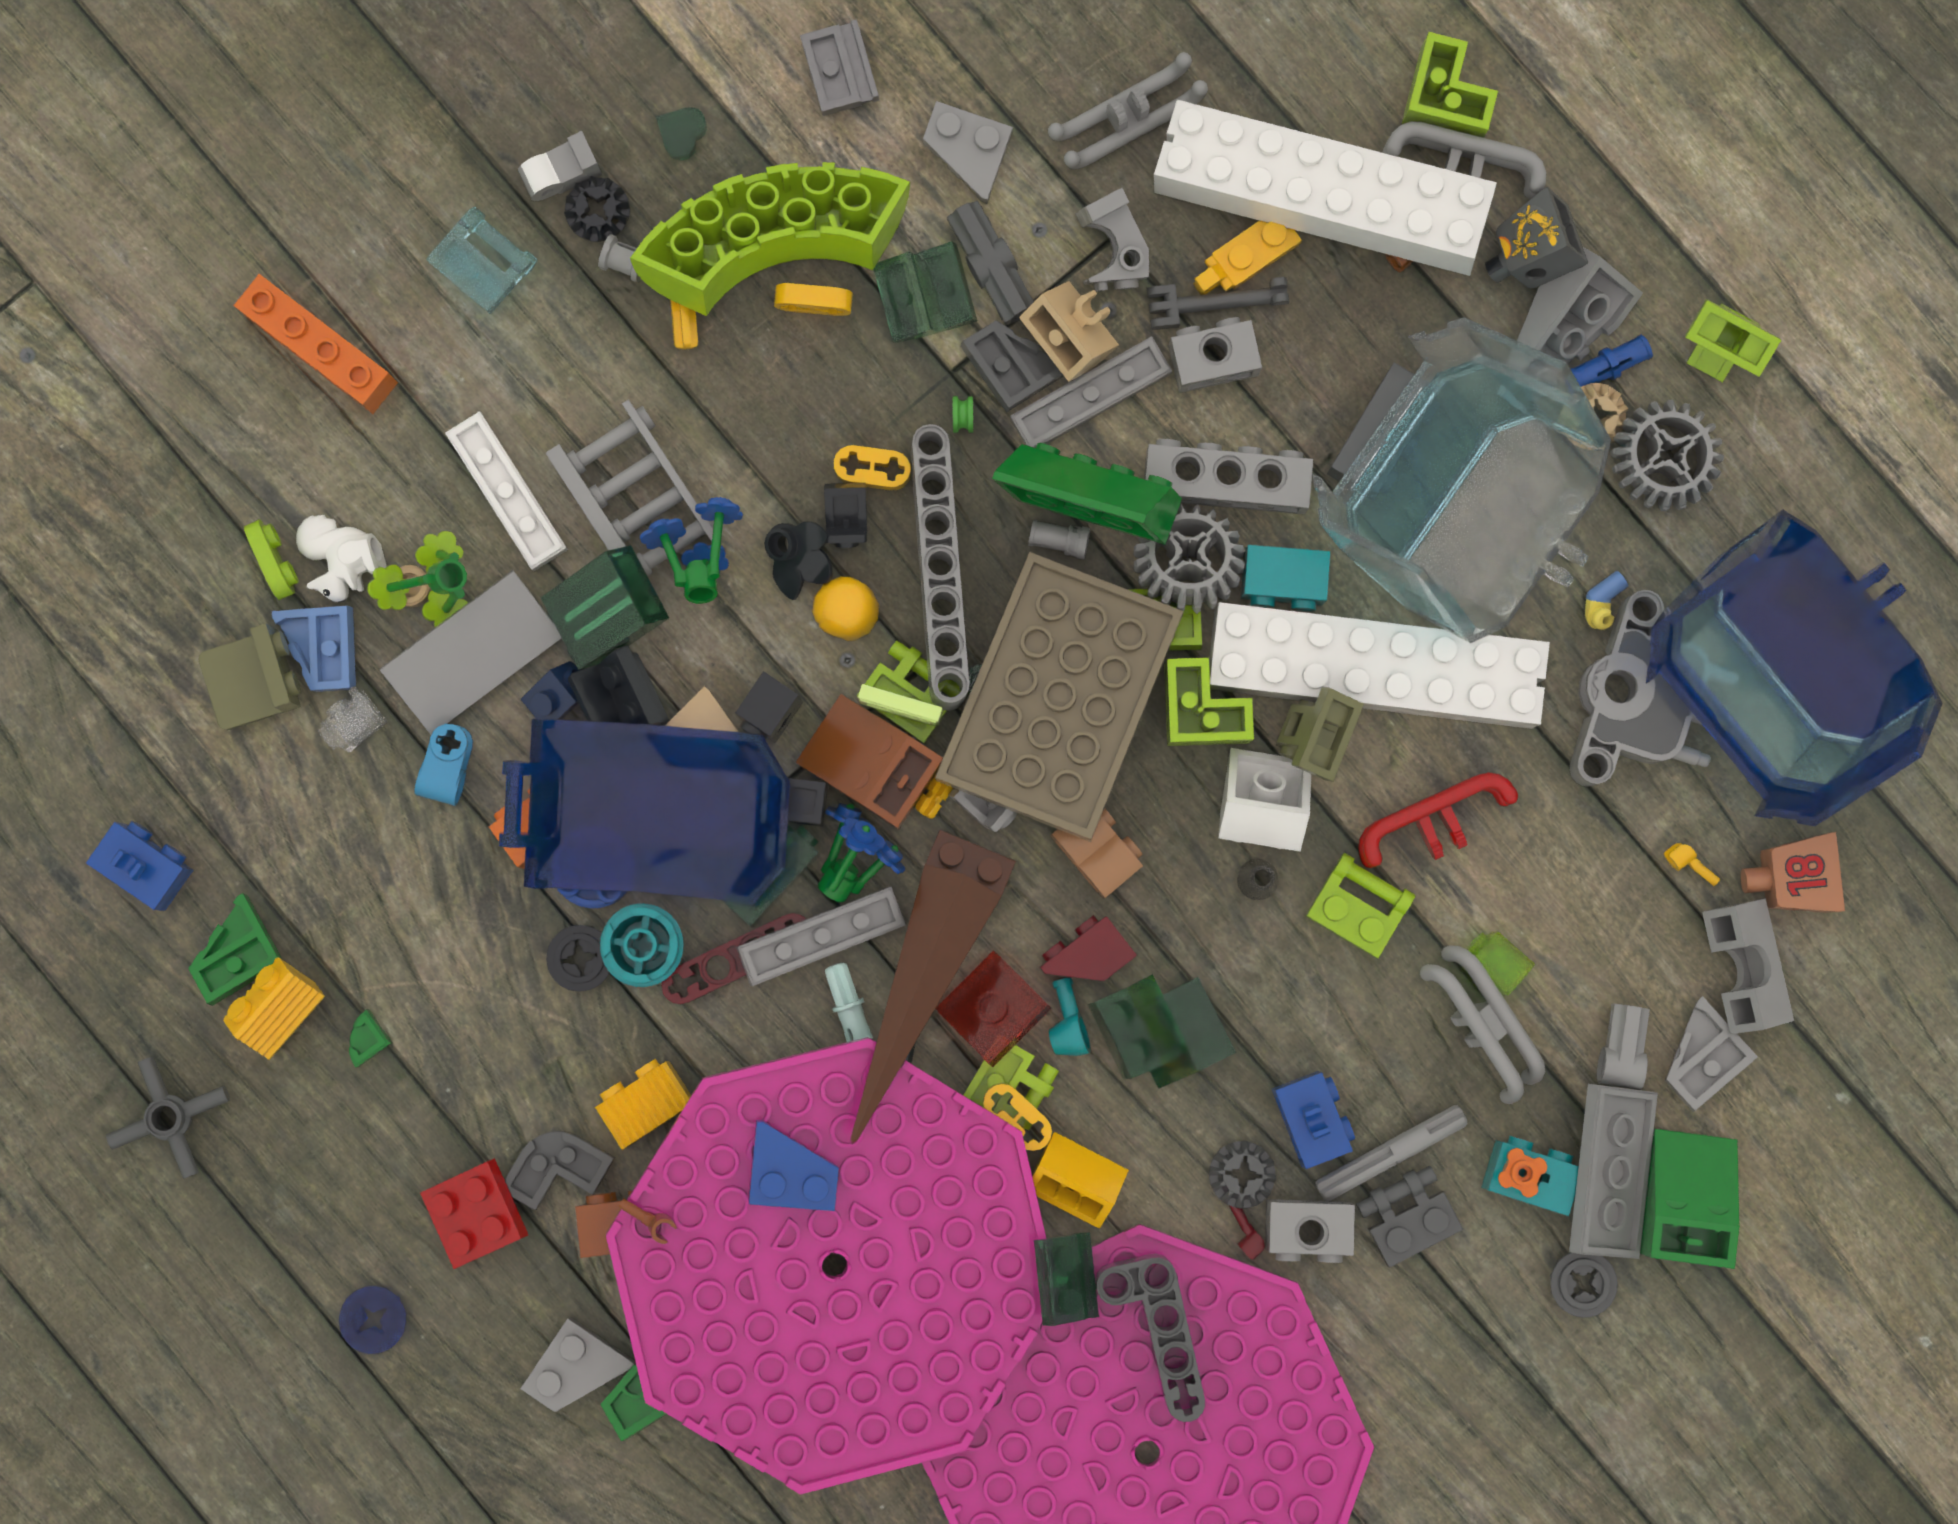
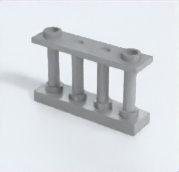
M628 399L622 403L630 416L628 420L577 453L572 450L566 454L560 444L547 451L546 455L638 595H641L653 587L647 576L653 573L651 569L668 558L664 548L661 547L651 549L643 555L639 552L633 556L625 545V542L631 539L629 535L685 500L697 520L685 527L686 534L679 537L677 543L673 545L677 553L705 534H707L712 542L714 520H703L701 514L695 512V505L697 503L649 431L655 427L654 422L643 406L635 410ZM640 432L653 452L599 487L594 484L588 488L581 477V474L587 471L585 466ZM662 466L675 486L623 520L619 521L616 518L610 522L603 511V508L609 505L607 501Z

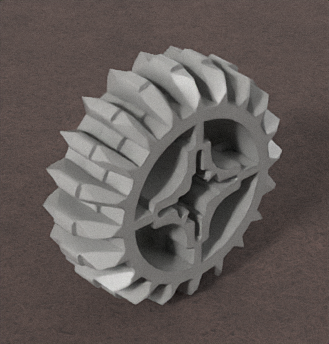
M1674 400L1665 402L1663 410L1657 401L1651 402L1648 405V412L1639 407L1633 412L1634 420L1626 418L1623 421L1622 428L1625 432H1618L1613 438L1622 447L1611 450L1610 456L1615 459H1621L1622 462L1613 466L1612 472L1616 474L1624 472L1626 475L1619 482V487L1625 488L1631 484L1635 488L1629 496L1632 500H1636L1644 494V507L1646 508L1652 507L1657 499L1660 511L1670 509L1671 503H1673L1677 510L1685 508L1687 500L1695 504L1701 500L1700 491L1708 493L1713 489L1709 479H1717L1721 475V471L1712 464H1718L1724 460L1723 454L1713 452V449L1722 444L1723 439H1710L1709 434L1715 430L1716 424L1710 423L1703 427L1700 421L1704 418L1705 414L1702 411H1699L1693 417L1689 416L1691 410L1690 403H1684L1678 412H1676ZM1657 425L1677 428L1686 436L1673 438L1664 429L1659 430ZM1643 433L1647 439L1645 445L1648 449V459L1640 465L1637 458V445ZM1694 446L1697 455V465L1691 478L1687 472L1690 470V467L1686 461V454ZM1677 447H1681L1674 454V458L1666 461L1662 460L1656 465L1653 464V462L1661 457L1660 454L1662 452L1672 451ZM1661 473L1670 482L1675 481L1677 486L1660 485L1652 481L1648 475Z
M1180 504L1166 545L1138 537L1140 543L1134 546L1133 555L1138 559L1134 561L1133 569L1135 573L1141 574L1138 578L1140 587L1150 586L1148 589L1149 598L1154 599L1161 595V603L1170 605L1171 602L1177 603V609L1182 611L1185 610V605H1192L1193 611L1198 614L1201 611L1203 602L1213 610L1217 606V597L1226 601L1230 597V588L1238 587L1240 577L1237 574L1243 573L1245 563L1240 558L1244 556L1245 550L1243 545L1237 544L1240 537L1238 530L1228 531L1230 525L1228 518L1216 522V512L1214 509L1204 516L1200 514L1201 508L1198 504L1194 506L1192 513H1186L1184 506ZM1183 535H1193L1195 537H1185ZM1161 545L1167 550L1166 555L1170 558L1168 569L1164 572L1158 565L1155 556ZM1213 546L1218 551L1222 560V566L1218 572L1211 568L1212 562L1207 558ZM1183 556H1186L1187 560L1189 556L1194 558L1196 557V561L1194 562L1191 561V558L1189 559V562L1184 560L1181 561V559ZM1189 580L1195 583H1183L1182 581Z

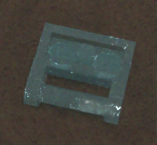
M472 207L426 260L488 314H491L517 283L533 270L538 259L529 251L522 252L484 220V213L478 208ZM475 232L512 265L506 272L502 271L470 244L466 238Z

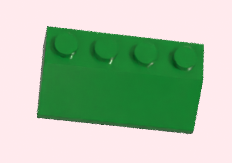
M1037 443L1036 448L1021 444L993 474L992 479L1018 502L1166 545L1182 501L1179 494L1172 488L1173 483L1167 479L1155 475H1149L1148 480L1134 476L1135 472L1131 469L1116 464H1111L1110 469L1096 466V460L1082 454L1075 453L1073 459L1060 455V450L1044 443Z

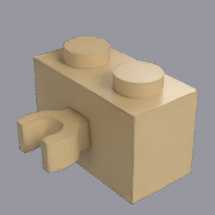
M1070 281L1042 293L1019 317L1068 382L1096 368L1119 346L1101 322L1109 316L1110 309L1106 307L1097 313L1094 312L1091 308V300L1097 295L1096 291L1092 290L1080 295Z

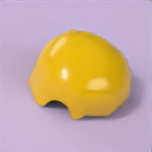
M840 576L821 586L814 596L812 613L815 621L825 633L846 641H855L869 634L878 621L879 603L873 591L866 584L852 577Z

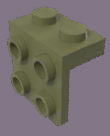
M266 623L250 628L252 634L250 637L203 651L199 655V664L217 723L224 730H231L301 707L298 695L301 694L300 684L293 670L290 671L286 655H289L286 639L281 631L278 632L276 628Z

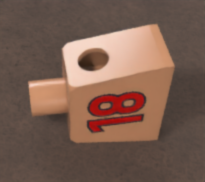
M1836 832L1816 835L1761 850L1762 867L1744 868L1741 870L1740 879L1743 892H1765L1768 908L1822 913L1845 911Z

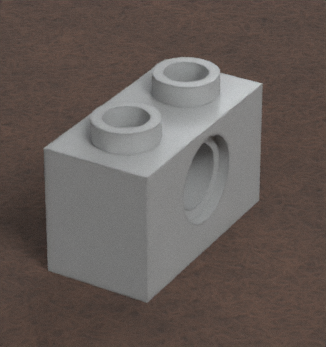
M1239 317L1227 318L1218 321L1216 328L1202 331L1200 326H1190L1176 331L1177 336L1170 339L1168 347L1179 393L1259 376L1262 369L1252 320L1241 322ZM1211 344L1218 345L1223 349L1225 358L1220 361H1211L1204 355L1203 348Z
M1267 1199L1265 1249L1269 1253H1276L1275 1260L1301 1261V1254L1317 1255L1318 1262L1342 1263L1343 1255L1354 1256L1355 1205L1344 1201ZM1308 1220H1315L1320 1226L1318 1238L1313 1242H1303L1299 1236L1301 1225Z

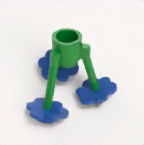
M721 497L711 498L707 503L695 505V512L701 514L703 520H714L712 543L707 545L699 542L694 545L693 550L690 549L683 552L681 561L686 566L685 570H682L673 547L677 543L678 538L686 534V529L681 519L657 520L649 526L648 530L640 535V541L646 544L647 549L664 548L674 573L675 586L684 587L686 600L695 604L708 603L717 597V578L720 577V570H725L729 566V561L725 558V548L721 545L723 524H731L734 520H741L743 518V513L737 504Z
M839 803L837 808L829 806L825 810V814L834 817V819L840 821L828 858L821 868L824 874L817 886L824 895L842 903L847 900L851 892L859 895L864 885L884 865L890 867L897 874L903 873L906 870L900 862L903 859V855L898 850V847L888 840L885 841L881 835L877 834L875 827L870 824V821L860 817L862 811L854 807L853 804ZM845 838L846 845L850 849L844 859L837 860ZM865 851L869 855L876 854L878 859L862 875L857 877L859 870L852 862L858 852Z

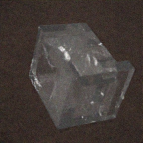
M356 686L348 690L353 698L349 701L344 698L332 705L326 712L328 718L320 723L322 728L318 730V733L333 750L339 746L341 750L350 753L388 722L366 693Z

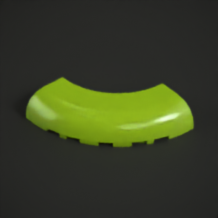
M822 162V167H798V163L780 164L766 167V172L745 178L740 174L713 185L712 191L695 201L690 198L683 202L681 210L665 223L660 221L637 247L630 260L638 276L657 293L705 316L709 314L723 295L736 284L754 273L780 263L804 259H830L856 264L873 270L900 224L909 198L910 181L862 166L861 170L837 168L833 162Z

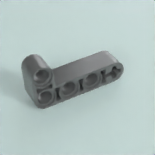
M1148 1254L1103 1266L1097 1272L1095 1286L1100 1298L1104 1302L1111 1305H1122L1142 1300L1164 1400L1170 1414L1182 1422H1191L1198 1419L1205 1408V1397L1177 1275L1173 1265L1165 1256ZM1152 1264H1162L1167 1268L1166 1280L1160 1285H1150L1144 1279L1146 1269ZM1112 1273H1119L1126 1278L1125 1289L1117 1295L1108 1294L1103 1289L1104 1279ZM1165 1305L1174 1307L1177 1311V1318L1172 1325L1161 1327L1154 1322V1315L1159 1307ZM1174 1347H1179L1186 1352V1361L1179 1368H1170L1164 1364L1165 1353ZM1168 1379L1174 1380L1169 1384L1167 1382ZM1184 1379L1188 1394L1192 1397L1196 1396L1195 1399L1190 1400V1408L1182 1409L1180 1403H1174V1401L1180 1399L1179 1388L1175 1380Z

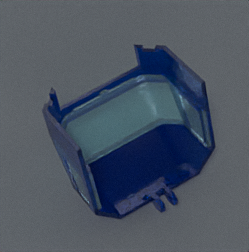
M1783 509L1719 555L1662 612L1651 629V653L1649 666L1647 667L1646 684L1660 673L1763 798L1754 816L1773 819L1775 816L1797 820L1798 824L1817 826L1921 758L1943 703L1922 658L1882 611V609L1903 595L1906 588L1902 583L1894 584L1875 600L1866 591L1868 587L1879 582L1890 571L1888 566L1882 562L1857 580L1817 530Z

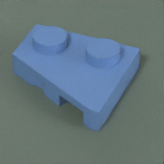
M334 606L272 611V618L275 624L280 625L289 642L288 649L294 660L300 663L302 675L311 691L323 692L356 689L353 607Z

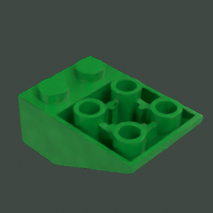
M1654 1129L1640 1254L1656 1259L1735 1269L1740 1227L1737 1139Z

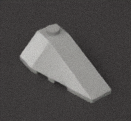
M1584 247L1588 264L1539 286L1496 390L1523 411L1560 379L1561 370L1574 358L1581 361L1590 353L1588 346L1604 333L1609 336L1614 332L1643 294L1642 291L1603 258Z

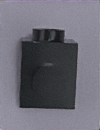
M866 483L825 484L826 532L829 535L826 543H835V546L839 548H853L858 546L859 543L867 542Z

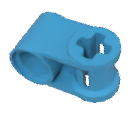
M444 724L438 726L433 731L425 759L417 776L415 795L453 806L458 804L464 788L466 769L473 749V739L466 728L454 724ZM455 732V739L461 741L459 749H451L448 754L449 747L443 745L444 737H452Z

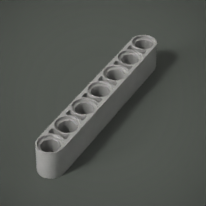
M928 424L916 430L910 453L925 644L931 701L934 705L942 707L943 710L951 711L959 708L966 699L969 690V673L950 443L948 434L943 428ZM924 441H933L938 444L940 451L934 455H927L921 451L919 445ZM929 480H935L943 486L944 491L937 495H931L925 492L922 484ZM931 520H940L946 525L947 531L940 535H934L926 529L925 524ZM933 560H943L948 563L951 570L945 575H936L929 569L928 564ZM940 599L947 600L952 604L954 611L950 615H939L932 609V603ZM940 640H950L956 645L957 652L952 656H942L936 651L935 644ZM944 680H952L959 685L961 692L955 697H946L939 691L938 684Z

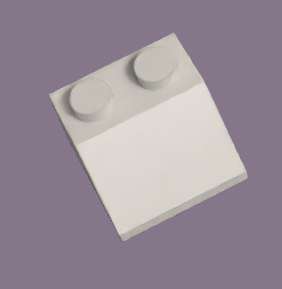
M1230 748L1220 810L1218 838L1277 849L1301 851L1310 816L1311 774L1291 765L1293 760L1284 756Z

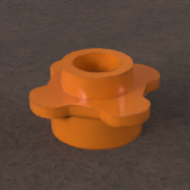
M1513 1148L1507 1153L1508 1160L1503 1167V1171L1498 1175L1499 1184L1504 1188H1516L1525 1197H1533L1538 1193L1537 1183L1540 1176L1547 1171V1164L1540 1157L1533 1159L1526 1156L1522 1149ZM1520 1169L1526 1170V1175L1524 1177H1521L1519 1175Z

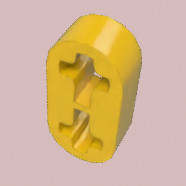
M781 283L775 287L774 307L789 312L845 316L851 314L853 293L850 290L838 287Z
M851 445L841 448L834 458L835 473L843 483H866V487L899 490L909 482L911 477V466L908 458L902 453L893 450ZM850 455H856L858 463L870 465V470L856 469L854 475H848L846 468L841 466V463L848 462ZM895 460L898 461V467L905 470L904 474L896 475L895 481L888 480L887 473L875 471V466L889 467L890 461Z
M1003 1083L993 1085L984 1095V1108L1022 1131L1023 1136L1025 1135V1130L1017 1122L1021 1116L1031 1124L1037 1121L1042 1122L1043 1126L1040 1132L1044 1137L1039 1142L1034 1138L1028 1142L1024 1140L1026 1150H1040L1048 1144L1052 1134L1049 1121L1021 1093L1011 1085ZM997 1092L1000 1095H1004L1006 1092L1012 1094L1013 1097L1010 1100V1104L1018 1111L1014 1118L1005 1110H1001L998 1113L992 1110L995 1102L991 1097L994 1093Z

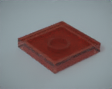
M994 950L936 1007L938 1013L991 1067H994L1052 1009Z

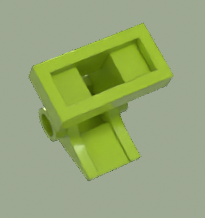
M1706 299L1685 334V338L1697 343L1686 363L1722 383L1733 364L1760 377L1780 344L1781 339L1762 329L1758 322L1722 303L1717 305Z

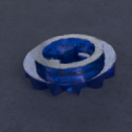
M367 1286L355 1291L345 1300L339 1314L340 1331L345 1341L355 1350L366 1354L382 1353L395 1346L406 1331L407 1312L401 1303V1298L389 1291L387 1287ZM364 1307L373 1313L386 1308L387 1311L380 1320L383 1326L381 1330L376 1326L369 1329L366 1328L363 1331L360 1330L368 1319Z

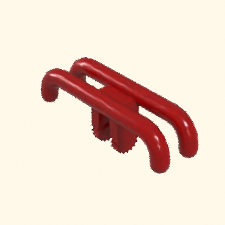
M1487 772L1466 779L1381 818L1365 828L1360 836L1358 846L1361 862L1366 868H1374L1381 865L1383 860L1379 849L1381 839L1385 835L1413 822L1416 823L1432 858L1437 860L1444 857L1443 847L1436 836L1429 815L1437 812L1449 833L1452 843L1457 849H1461L1468 844L1453 812L1452 804L1481 791H1486L1494 796L1500 806L1506 807L1517 802L1518 793L1512 783L1500 774Z

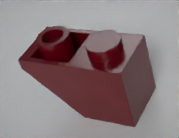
M1093 915L1074 930L1079 936L1067 946L1062 941H1059L1041 955L1046 963L1039 968L1044 974L1105 981L1137 955L1107 916L1098 921Z

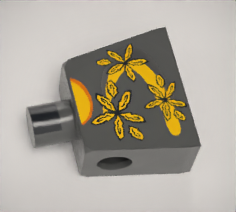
M1548 187L1541 190L1498 226L1496 235L1502 252L1485 262V267L1490 277L1496 283L1512 275L1527 288H1536L1588 264L1568 204Z

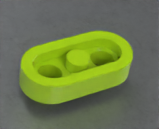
M260 519L245 525L244 531L275 597L278 600H282L295 594L293 585L299 583V580L291 563L288 560L283 562L277 547L282 546V543L274 526L271 523L265 525Z

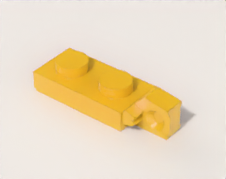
M1258 221L1214 251L1205 260L1208 269L1194 279L1193 285L1200 295L1209 293L1219 285L1222 286L1225 292L1231 288L1235 290L1301 244L1302 240L1295 230L1286 228L1284 225Z

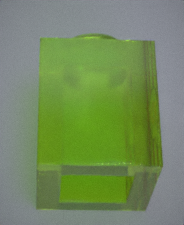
M1498 931L1490 932L1487 936L1483 932L1480 933L1467 948L1482 963L1502 996H1509L1536 965Z

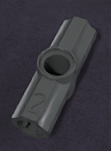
M978 200L971 203L968 202L947 216V221L967 255L965 259L974 279L981 289H986L1001 320H1003L1005 325L1020 321L1019 317L1034 301L1017 272V263L1007 243L1002 237L998 238Z

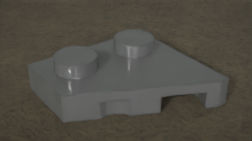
M996 320L963 340L960 346L1006 413L1064 376L1045 352L1039 350L1040 345L1028 338L1018 337L1012 329Z

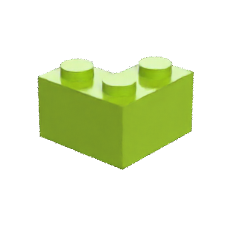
M1428 32L1419 53L1402 124L1410 121L1424 122L1485 137L1489 130L1498 91L1459 81L1468 41Z
M1209 658L1166 660L1164 676L1167 746L1249 744L1254 740L1252 698L1211 699Z

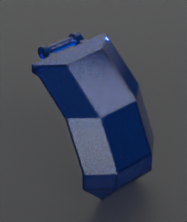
M532 719L530 761H503L502 774L506 775L504 832L499 833V846L509 848L526 847L524 887L533 889L565 888L638 891L725 900L753 905L785 869L790 781L763 735L652 724ZM531 775L528 832H521L523 776Z

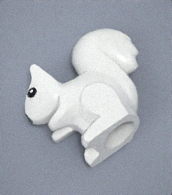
M312 515L303 520L298 527L296 543L299 552L311 560L326 559L328 564V572L310 581L307 584V588L319 591L333 602L341 603L347 600L349 586L352 590L357 589L358 592H363V573L369 572L373 574L376 568L387 567L381 543L372 533L366 534L354 527L337 528L336 521L326 518L325 515Z

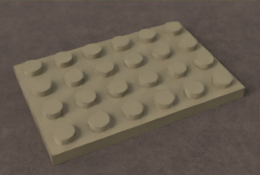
M1029 552L935 780L1091 842L1184 611Z

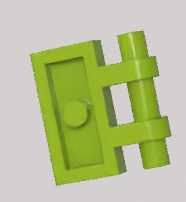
M896 640L888 654L900 662L893 672L880 662L864 685L934 705L931 701L929 686L923 693L905 680L908 674L913 671L928 681L927 661L921 657L923 653L913 646L909 649ZM944 680L938 684L939 691L949 697H955L961 692L959 685L952 680ZM873 708L923 744L926 743L938 726ZM942 710L940 721L947 713V710Z
M998 1035L963 1095L984 1108V1095L993 1085L1000 1083L1009 1084L1016 1089L1019 1082H1022L1030 1087L1025 1098L1035 1108H1038L1043 1098H1049L1055 1087L1052 1086V1083L1059 1070L1045 1063L1038 1076L1026 1071L1035 1056ZM996 1092L992 1095L991 1098L995 1102L992 1107L994 1112L998 1113L1001 1110H1005L1012 1118L1018 1113L1008 1103L1012 1096L1011 1093L1006 1092L1004 1095H1000ZM1023 1116L1017 1121L1024 1130H1030L1033 1125Z

